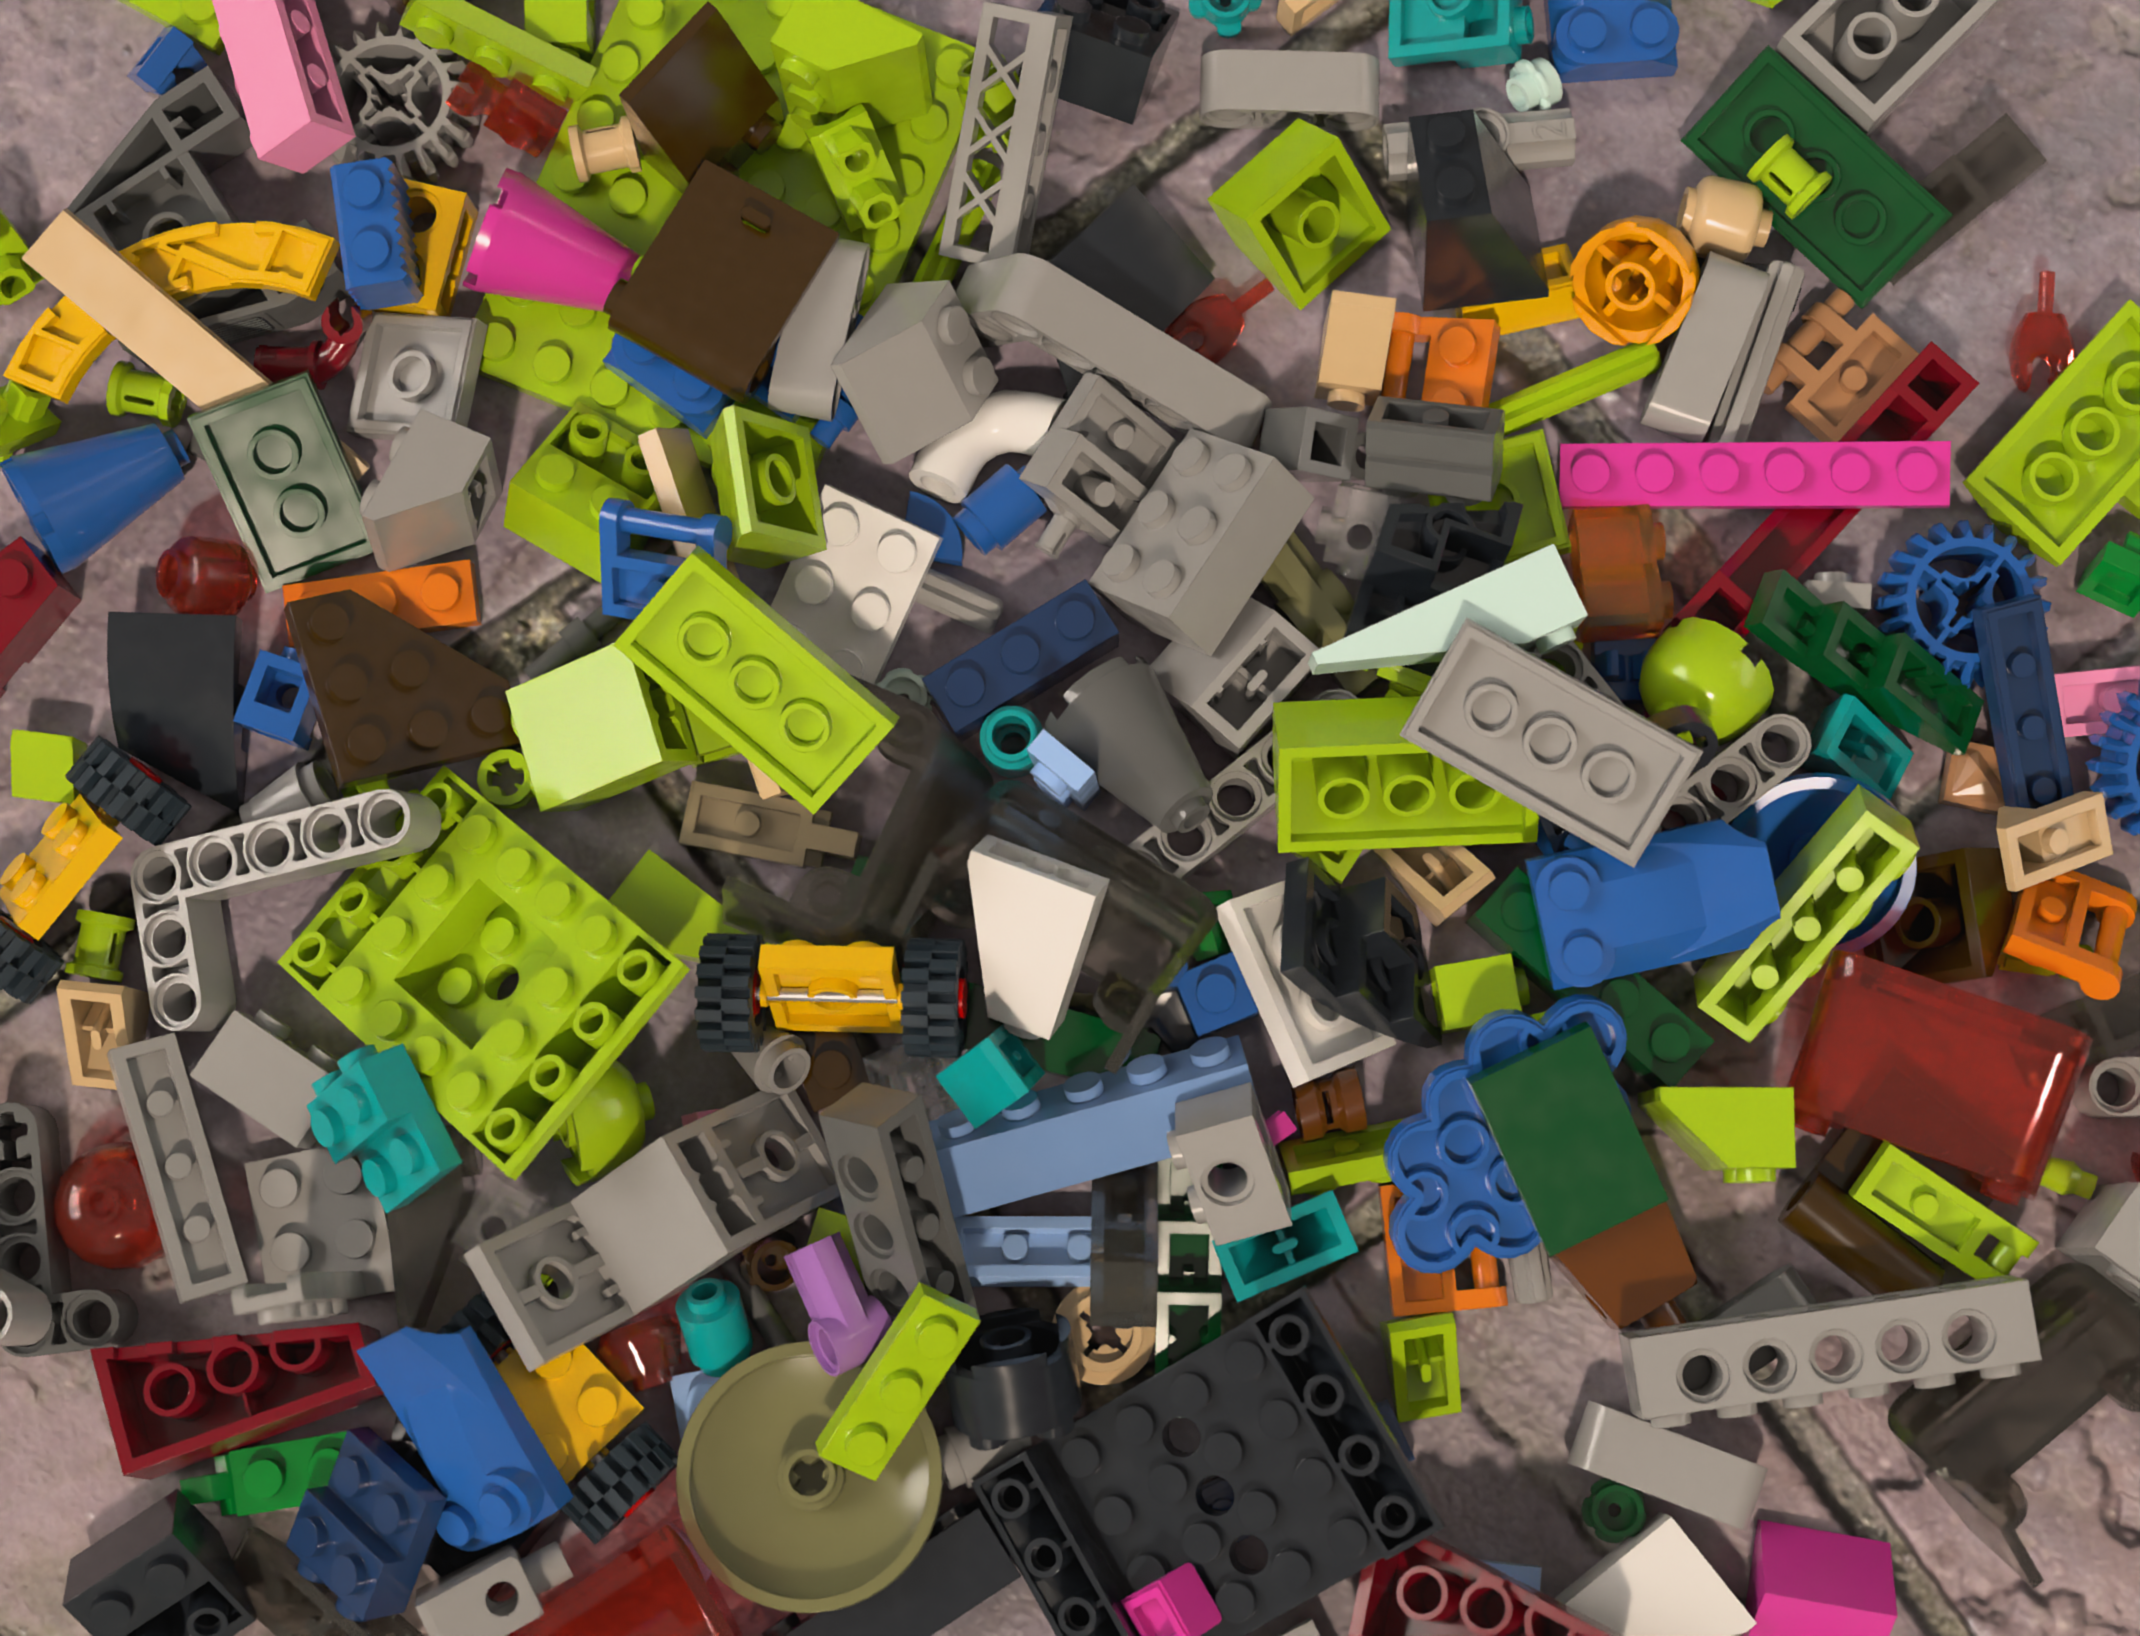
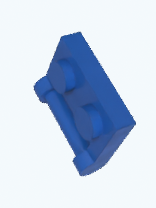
M608 498L601 507L599 515L602 613L604 615L635 620L687 559L631 549V534L696 544V547L699 545L727 569V550L730 546L733 532L730 518L711 513L704 514L701 518L635 508L630 500Z

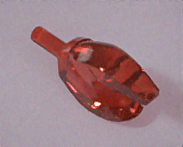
M2041 271L2039 273L2037 312L2024 314L2011 340L2009 350L2010 371L2015 385L2022 393H2026L2031 384L2034 359H2043L2048 363L2050 375L2047 382L2050 386L2076 357L2074 341L2068 329L2065 315L2053 313L2056 274L2053 271Z
M1265 278L1233 302L1224 293L1200 298L1192 302L1165 329L1164 333L1175 340H1179L1189 332L1199 333L1204 341L1198 349L1193 351L1217 364L1233 348L1246 326L1242 314L1275 291L1270 281Z

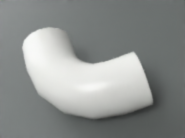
M1001 390L990 393L973 421L919 450L909 472V479L920 490L934 498L950 503H960L969 495L976 477L985 463L995 456L1008 452L1033 456L1068 400L1029 391Z

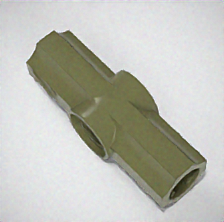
M1293 531L1260 583L1276 602L1274 605L1276 612L1321 649L1343 639L1355 601L1343 583L1328 568L1322 570ZM1376 668L1368 669L1367 672L1355 670L1329 673L1340 689L1351 692L1357 698L1363 696L1384 680V678L1376 676L1378 671Z

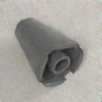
M1135 656L1136 664L1130 665L1123 657L1111 659L1090 670L1070 686L1062 696L1069 706L1059 719L1050 712L1045 722V730L1095 771L1100 786L1164 833L1175 831L1187 833L1198 827L1209 815L1210 807L1208 805L1213 797V790L1153 668L1143 657Z

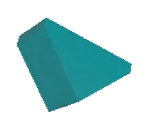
M1843 694L1823 709L1810 735L1811 749L1809 756L1801 767L1812 773H1831L1851 777L1873 787L1890 801L1914 753L1855 696Z
M1003 1023L935 1077L976 1129L1029 1092L1043 1077L1045 1072L1019 1037L1008 1032L1004 1028Z
M1333 1190L1291 1206L1292 1226L1216 1246L1214 1240L1211 1241L1237 1303L1359 1251Z

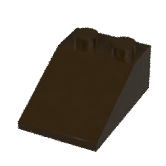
M709 1L619 94L645 161L682 194L705 159L739 177L740 170L738 169L754 152L758 155L763 154L776 142L783 129L781 124L785 121L778 96L719 10Z

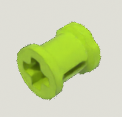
M1786 134L1754 164L1747 177L1753 183L1761 180L1787 206L1785 214L1794 219L1819 196L1833 177L1826 171L1818 173L1792 148L1794 140Z
M118 361L113 367L107 385L106 404L108 412L112 416L124 417L127 413L157 418L163 426L174 428L179 424L186 407L187 397L160 374L137 370L135 365L129 361Z
M77 909L75 919L81 923L73 961L66 963L64 972L122 983L124 973L119 970L124 941L126 932L134 930L136 920L107 913Z

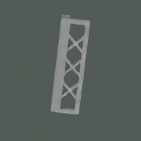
M991 1L983 2L939 255L979 263L1016 253L1029 254L1073 16L1050 11H1034ZM998 18L1030 24L1025 52L1008 64H1006L994 45ZM992 61V63L997 69V72L988 78L990 63ZM1022 66L1018 83L1012 72ZM1001 80H1004L1016 99L1014 114L995 128L983 109L985 92ZM980 124L986 135L977 141ZM1010 130L1007 147L1001 136ZM992 143L1004 162L1002 179L984 191L971 169L974 155ZM969 188L975 198L965 205ZM999 193L997 207L995 209V207L990 201V198ZM979 206L993 226L989 251L958 244L963 217Z
M175 1032L110 1049L107 1057L179 1303L183 1304L218 1293V1297L229 1294L232 1287L245 1285L248 1279Z

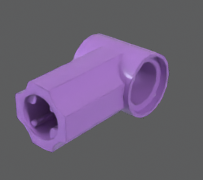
M840 1232L784 1256L812 1320L808 1325L809 1342L818 1363L830 1376L836 1377L868 1362L892 1325V1321L881 1302L874 1296L867 1295Z

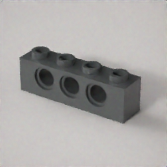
M862 1082L818 1114L867 1293L881 1302L892 1323L919 1282L974 1307L979 1316L922 1095Z

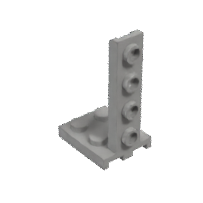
M319 1147L244 1163L265 1283L232 1287L231 1300L234 1315L257 1313L259 1325L279 1324L290 1321H312L349 1313L347 1301L404 1289L390 1212L385 1213L378 1197L368 1190L363 1179L362 1164L358 1156L335 1164L326 1147Z

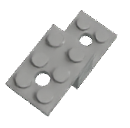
M796 1090L787 1094L759 1091L661 1136L570 1202L478 1244L465 1253L464 1257L530 1373L664 1303L754 1242L818 1210L819 1207L822 1208L839 1199L841 1195L826 1142ZM764 1149H769L773 1152L779 1162L780 1170L769 1162ZM541 1274H547L555 1281L559 1289V1299L551 1296L545 1290L541 1281Z

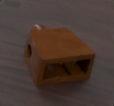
M1666 1201L1551 1257L1547 1254L1551 1261L1611 1329L1621 1330L1640 1319L1645 1329L1687 1323L1673 1298L1693 1287L1698 1281Z

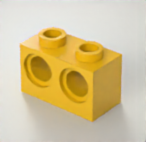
M404 179L409 187L406 193L411 199L407 203L412 210L409 215L411 220L413 221L415 217L422 213L436 214L434 224L424 232L414 233L415 237L412 239L417 246L414 253L419 259L415 263L420 270L419 280L422 283L419 290L424 296L418 303L373 310L383 313L451 317L478 211L465 192Z

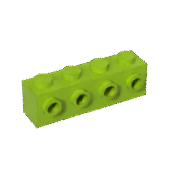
M1858 784L1774 882L1781 918L1760 933L1749 948L1711 956L1693 976L1697 1007L1750 1043L1765 1025L1773 1023L1781 1015L1789 998L1806 978L1812 977L1823 967L1831 950L1848 930L1854 929L1865 919L1872 908L1873 902L1890 882L1897 880L1908 870L1920 849L1911 821Z

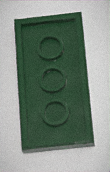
M1769 45L1763 49L1680 140L1719 177L1752 183L1758 186L1763 195V209L1773 211L1771 226L1839 289L1846 292L1861 309H1864L1953 216L1950 211ZM1786 134L1794 140L1792 148L1818 173L1826 171L1833 177L1819 196L1794 219L1785 214L1787 206L1761 180L1753 183L1747 177L1754 164Z

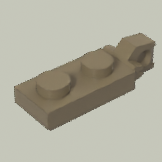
M692 781L679 843L685 846L806 869V866L822 869L824 855L856 861L863 836L859 832L831 827L832 812L819 809L813 815L796 800L781 797L762 800L759 793Z

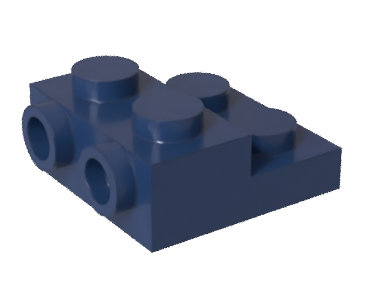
M369 1426L348 1429L328 1485L306 1489L286 1546L300 1559L297 1571L302 1577L314 1583L326 1584L338 1596L335 1608L343 1617L352 1621L366 1622L371 1619L404 1613L447 1499Z

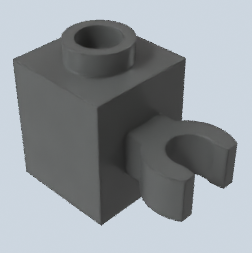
M1309 406L1265 409L1259 452L1274 456L1298 481L1308 483L1365 480V469L1361 468L1356 462L1358 447H1366V432H1357L1359 418Z

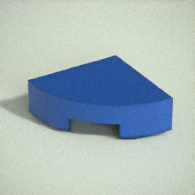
M910 491L905 520L943 537L933 562L962 566L963 548L961 537L951 515L935 500L923 494Z

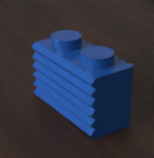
M386 157L332 166L330 174L346 291L349 292V295L354 298V301L357 302V305L362 310L418 303L424 295L419 290L422 283L417 275L420 270L415 265L419 259L414 253L417 246L412 241L415 234L411 229L414 223L409 217L412 210L407 204L411 200L406 193L409 188L393 162Z

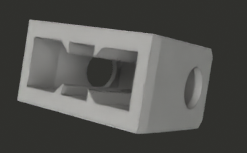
M557 1540L523 1558L520 1557L514 1543H510L416 1589L415 1608L429 1636H506L544 1614L542 1601L539 1597L540 1594L574 1576ZM501 1581L509 1582L516 1588L513 1596L504 1601L493 1600L487 1595L489 1588Z

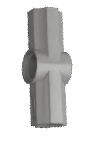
M1478 107L1473 109L1517 171L1573 166L1576 159V132L1574 117L1571 115L1570 108L1500 114L1490 108ZM1409 122L1383 125L1382 155L1387 182L1407 180Z

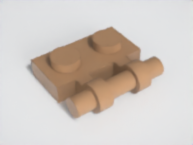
M1835 289L1823 303L1815 302L1802 315L1803 325L1786 343H1781L1764 391L1765 394L1771 395L1784 380L1795 385L1800 391L1784 409L1821 442H1838L1919 355L1916 350L1873 313L1857 330L1851 327L1842 318L1854 307V301L1841 289ZM1821 341H1825L1831 344L1837 352L1818 371L1805 358Z

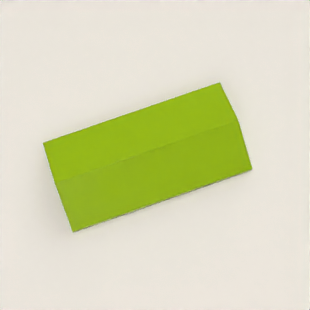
M2131 299L2123 304L1962 482L2000 532L2007 536H2017V543L2055 567L2060 566L2140 478V307Z

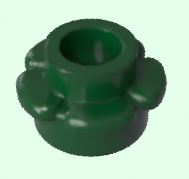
M1602 1478L1591 1486L1590 1496L1586 1497L1582 1502L1581 1513L1585 1524L1595 1529L1596 1537L1607 1543H1620L1625 1537L1636 1536L1642 1530L1647 1515L1643 1506L1645 1498L1641 1491L1608 1478ZM1613 1503L1618 1504L1620 1507V1513L1617 1516H1611L1608 1512L1609 1506Z

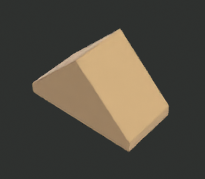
M1462 845L1374 850L1379 860L1435 928L1496 879L1492 871Z
M60 980L56 990L72 1085L117 1090L107 1053L110 1049L145 1040L150 1010L148 992L126 986Z

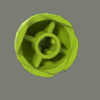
M1690 617L1684 618L1677 627L1671 628L1670 625L1650 647L1642 662L1638 689L1649 716L1681 705L1695 706L1704 711L1713 725L1718 738V746L1737 739L1756 723L1771 705L1774 687L1769 669L1762 659L1754 667L1750 659L1741 652L1747 642L1736 632L1715 621ZM1690 731L1677 735L1691 744L1694 743Z
M617 1059L552 1136L554 1142L562 1139L565 1147L569 1148L572 1157L560 1161L570 1181L577 1186L601 1180L639 1153L645 1141V1121L655 1117L654 1102L647 1083L644 1081L635 1084L628 1068Z

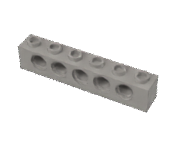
M2012 1275L1618 1333L1631 1413L1642 1420L1650 1419L1652 1428L1686 1425L1692 1422L1691 1412L1716 1409L1718 1418L1749 1416L1758 1413L1756 1403L1782 1399L1784 1408L1815 1406L1824 1403L1822 1393L1848 1389L1849 1398L1877 1397L1890 1393L1888 1383L1914 1379L1915 1388L1944 1387L1956 1383L1954 1373L1978 1369L1980 1377L1984 1379L2010 1377L2022 1373L2020 1363L2042 1360L2028 1279ZM1966 1316L1973 1327L1972 1339L1965 1348L1954 1351L1948 1342V1329L1955 1319ZM1900 1325L1907 1334V1348L1902 1356L1888 1361L1881 1349L1882 1338L1890 1328ZM1835 1335L1842 1345L1841 1360L1832 1369L1822 1371L1815 1360L1816 1347L1824 1338ZM1770 1345L1777 1355L1776 1369L1768 1378L1754 1380L1749 1371V1359L1757 1348ZM1705 1355L1712 1366L1711 1378L1704 1387L1697 1390H1688L1682 1379L1683 1368L1691 1358Z

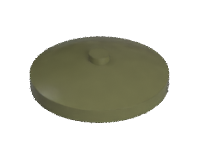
M810 1342L789 1343L766 1349L750 1356L725 1373L708 1390L693 1412L683 1434L676 1467V1492L681 1519L689 1540L705 1565L719 1580L743 1597L766 1607L796 1613H822L850 1607L871 1598L897 1580L910 1567L927 1542L937 1519L943 1490L941 1448L936 1430L925 1407L876 1481L818 1455L815 1444L816 1440L866 1363L836 1377L830 1376L818 1363Z

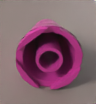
M506 168L497 186L502 189L497 204H490L467 265L466 271L469 273L464 279L462 286L476 292L603 312L605 301L611 289L621 278L629 281L632 268L641 255L523 173Z

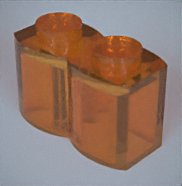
M1649 504L1573 509L1568 523V535L1572 552L1569 553L1575 589L1588 614L1578 626L1581 642L1593 643L1658 638L1665 622L1664 619H1671L1674 610L1672 585L1670 581H1661L1657 560H1664L1666 554V537L1663 523L1653 522Z

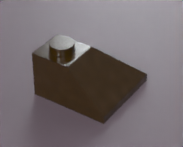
M1960 848L1916 857L1917 874L1915 886L1906 909L1890 930L1872 944L1864 947L1871 996L1993 977L2014 913L2011 891H2007L2000 848Z

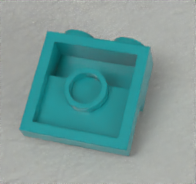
M1389 0L1388 59L1395 67L1454 60L1461 69L1511 64L1522 59V45L1533 42L1534 21L1530 6H1522V0Z
M403 1043L379 1053L374 1044L359 1048L338 1060L337 1064L340 1069L312 1083L311 1086L317 1097L306 1107L311 1115L310 1121L314 1136L322 1146L328 1149L335 1164L358 1156L362 1164L364 1182L368 1190L378 1197L386 1214L408 1205L462 1163Z

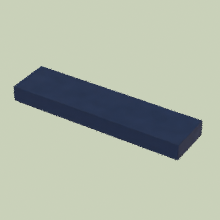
M2027 594L1973 608L1972 615L2005 806L2037 809L2074 795L2041 595Z

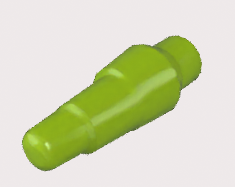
M2008 1146L2001 1147V1149L2021 1163V1166L2015 1173L2060 1195L2074 1194L2088 1200L2091 1198L2098 1176L2081 1170L2075 1162L2056 1157L2046 1159Z

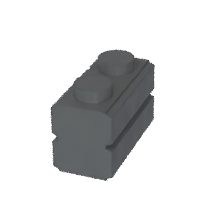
M1378 396L1366 425L1365 453H1367L1365 460V486L1383 489L1385 494L1398 499L1412 498L1420 493L1445 496L1448 502H1463L1464 506L1476 505L1481 501L1492 502L1502 473L1505 411L1502 409Z

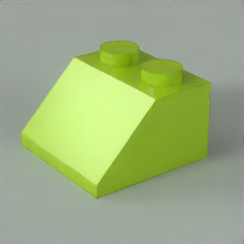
M1300 118L1296 119L1207 198L1234 244L1286 299L1299 310H1302L1391 230L1339 137Z
M735 405L723 408L710 436L713 457L711 473L717 487L720 513L730 518L733 529L732 540L727 550V561L768 569L827 550L809 427Z
M1659 1087L1638 1093V1107L1703 1171H1722L1723 1183L1776 1182V1170L1796 1168L1794 1087Z

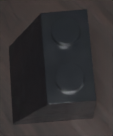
M1470 109L1409 117L1406 212L1423 312L1548 297L1549 287L1530 188L1475 111Z

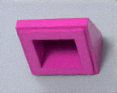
M1191 1563L1179 1566L1121 1600L1139 1636H1201L1220 1623L1222 1619L1221 1613Z

